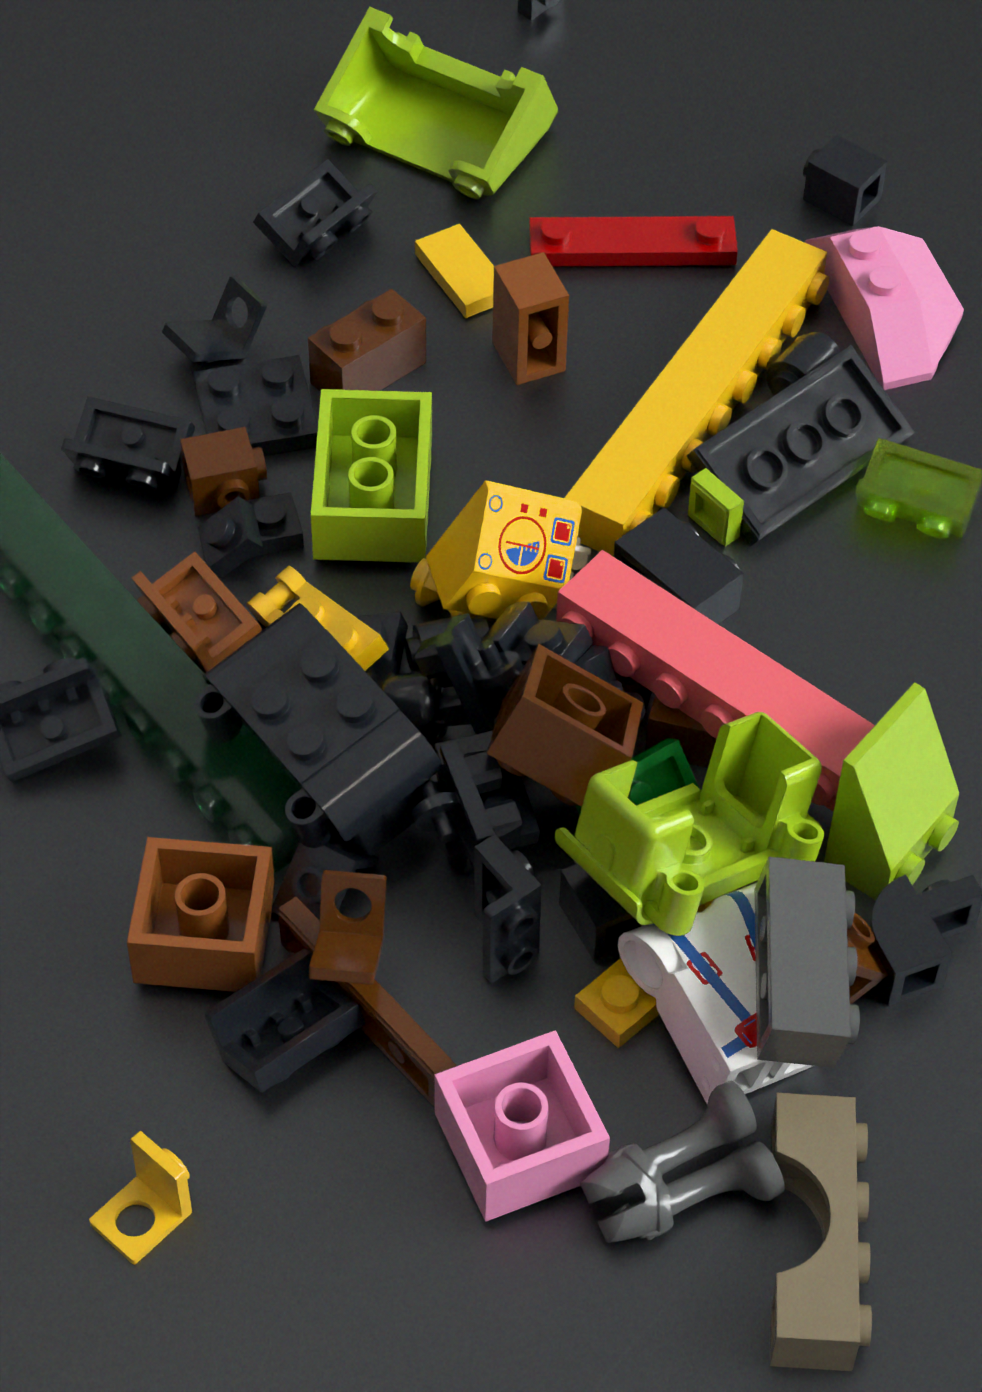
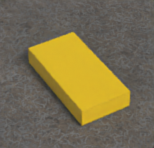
M460 223L415 241V255L465 318L493 308L494 265Z

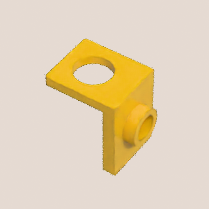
M139 1131L130 1139L136 1177L89 1218L90 1226L133 1265L137 1264L192 1213L188 1187L190 1174L187 1168L173 1152L166 1148L161 1149L142 1131ZM132 1205L145 1206L155 1216L151 1229L140 1236H127L116 1227V1220L120 1212Z

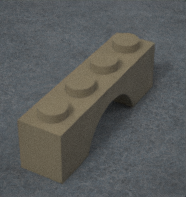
M776 1093L771 1120V1153L782 1173L785 1189L803 1200L817 1218L823 1235V1244L804 1263L776 1274L770 1302V1366L852 1371L859 1346H870L872 1331L871 1305L859 1304V1283L868 1284L870 1244L858 1242V1222H867L869 1185L868 1182L857 1181V1163L866 1162L868 1127L867 1123H856V1097Z

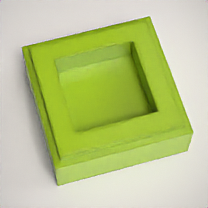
M705 468L691 477L688 516L721 545L723 544L726 547L740 537L744 500Z

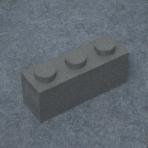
M768 857L754 889L757 1060L835 1068L847 1044H855L860 1024L858 1005L850 1004L849 986L853 985L857 972V950L855 947H848L847 929L851 928L854 919L855 895L853 891L846 890L845 865Z

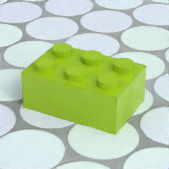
M321 389L311 504L313 560L420 562L423 558H426L432 448V392Z

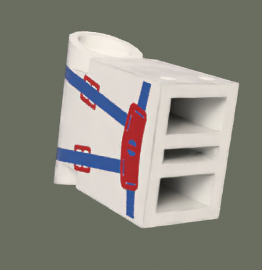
M757 883L714 899L711 905L703 912L696 913L692 929L685 935L675 936L667 934L653 923L623 933L618 940V950L626 970L647 994L656 998L657 1011L706 1104H708V1098L714 1088L728 1081H734L744 1094H747L813 1067L812 1065L757 1060L754 895Z

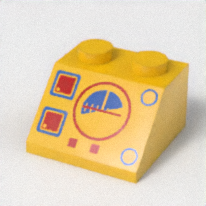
M485 480L426 555V560L443 609L498 619L509 605L526 601L531 603L537 618L543 620L557 604L558 591L570 579L582 513L579 502Z

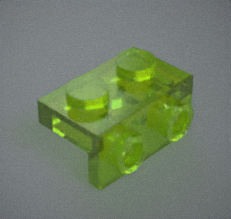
M878 438L864 479H859L856 487L857 504L864 506L863 511L866 514L879 520L893 522L896 517L917 523L916 527L918 530L933 537L945 539L949 537V534H953L963 538L982 486V469Z

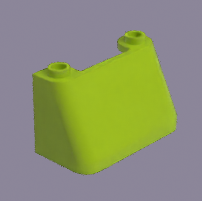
M369 7L314 108L317 116L326 126L324 133L342 145L350 146L353 141L450 181L455 189L470 198L480 199L481 195L492 196L549 130L558 113V107L544 76L521 67L516 77L513 72L505 69L500 77L425 47L419 35L409 32L408 36H405L399 32L392 31L389 28L393 21L392 16Z

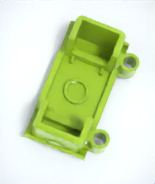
M755 712L720 727L701 790L692 783L636 806L628 799L637 767V762L630 760L596 773L590 778L574 836L564 827L557 829L555 832L556 843L639 924L650 925L654 923L667 934L675 936L685 935L692 929L699 905L759 880L768 857L816 862L824 838V831L821 825L808 814V810L822 771V765L818 758L766 713Z

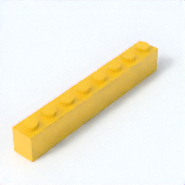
M770 230L565 496V499L578 501L581 506L582 513L577 537L581 538V544L599 552L604 550L614 557V544L616 540L657 513L660 507L666 509L672 504L679 490L680 480L687 471L691 473L696 471L687 455L728 426L732 410L738 402L745 404L754 391L758 375L763 369L768 370L769 366L778 358L782 343L787 336L793 338L797 335L804 322L807 309L811 304L818 305L824 298L830 281V277L825 275L827 251L776 230Z

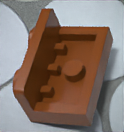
M195 551L154 583H151L141 571L131 577L142 594L141 597L134 601L155 629L162 623L169 628L172 633L166 637V640L186 665L196 660L207 672L262 631L259 623Z

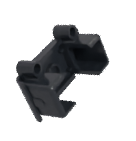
M298 603L202 675L203 680L208 686L196 696L194 709L208 737L217 743L230 742L239 735L244 724L299 786L300 790L288 799L285 805V814L298 841L303 846L317 848L324 845L331 838L333 829L336 828L344 841H348L360 855L371 856L414 824L411 815L413 808L424 800L420 787L430 782L429 778L441 770L442 763L425 737L400 711L397 705L302 604Z

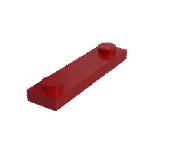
M734 216L529 217L530 256L544 252L552 266L736 265L738 249Z

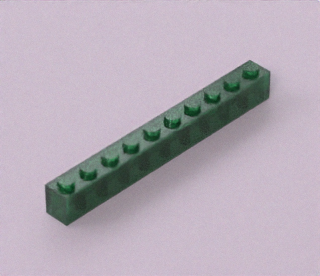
M0 453V584L6 594L11 599L19 597L26 604L35 626L44 635L51 632L60 642V648L65 658H76L77 660L86 658L100 676L111 707L116 705L125 715L126 723L135 739L142 745L151 744L159 753L161 764L169 777L176 783L184 781L192 790L195 802L202 814L210 822L218 820L229 832L232 844L272 847L274 873L290 864L299 841L285 814V805L288 799L300 790L299 786L244 724L239 735L230 742L217 743L208 737L194 709L196 696L208 686L202 678L204 673Z

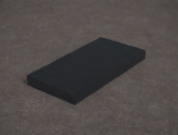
M850 345L693 449L687 455V458L698 473L707 468L744 500L740 531L752 546L907 440L915 432L855 349Z

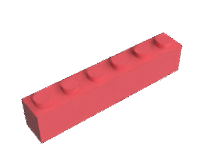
M601 550L558 591L557 622L584 624L592 638V645L608 647L613 669L616 673L623 677L632 678L652 691L664 705L674 709L677 708L702 724L704 729L717 739L722 725L752 713L763 712L771 717L821 762L822 771L811 802L816 805H824L834 812L843 760L875 726L874 724L604 550Z

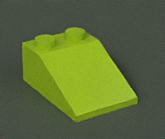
M914 682L843 760L824 863L845 865V881L875 901L889 883L901 876L906 875L913 885L925 865L924 858L933 848L939 852L942 851L953 838L959 825V821L953 818L959 790L926 689Z

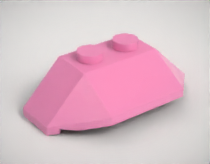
M877 226L805 240V243L828 252L825 275L830 277L827 290L882 388L888 390L931 380L962 319L964 309L923 238Z

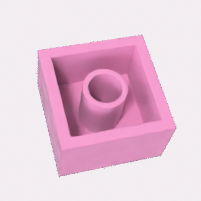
M556 1030L434 1074L435 1115L485 1222L581 1186L580 1182L604 1164L608 1157L610 1137Z

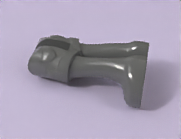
M728 1081L714 1088L708 1098L706 1112L687 1129L645 1149H641L636 1143L622 1145L618 1149L610 1151L605 1163L580 1182L589 1204L605 1197L624 1193L623 1189L637 1184L641 1189L644 1199L631 1205L626 1203L614 1211V1213L598 1221L607 1243L636 1237L652 1240L656 1236L665 1234L673 1227V1215L708 1197L723 1192L745 1191L753 1198L762 1201H770L784 1193L785 1186L780 1168L770 1150L759 1141H752L734 1150L721 1160L668 1183L663 1181L662 1175L710 1149L736 1142L756 1131L757 1125L752 1107L742 1089L734 1081Z

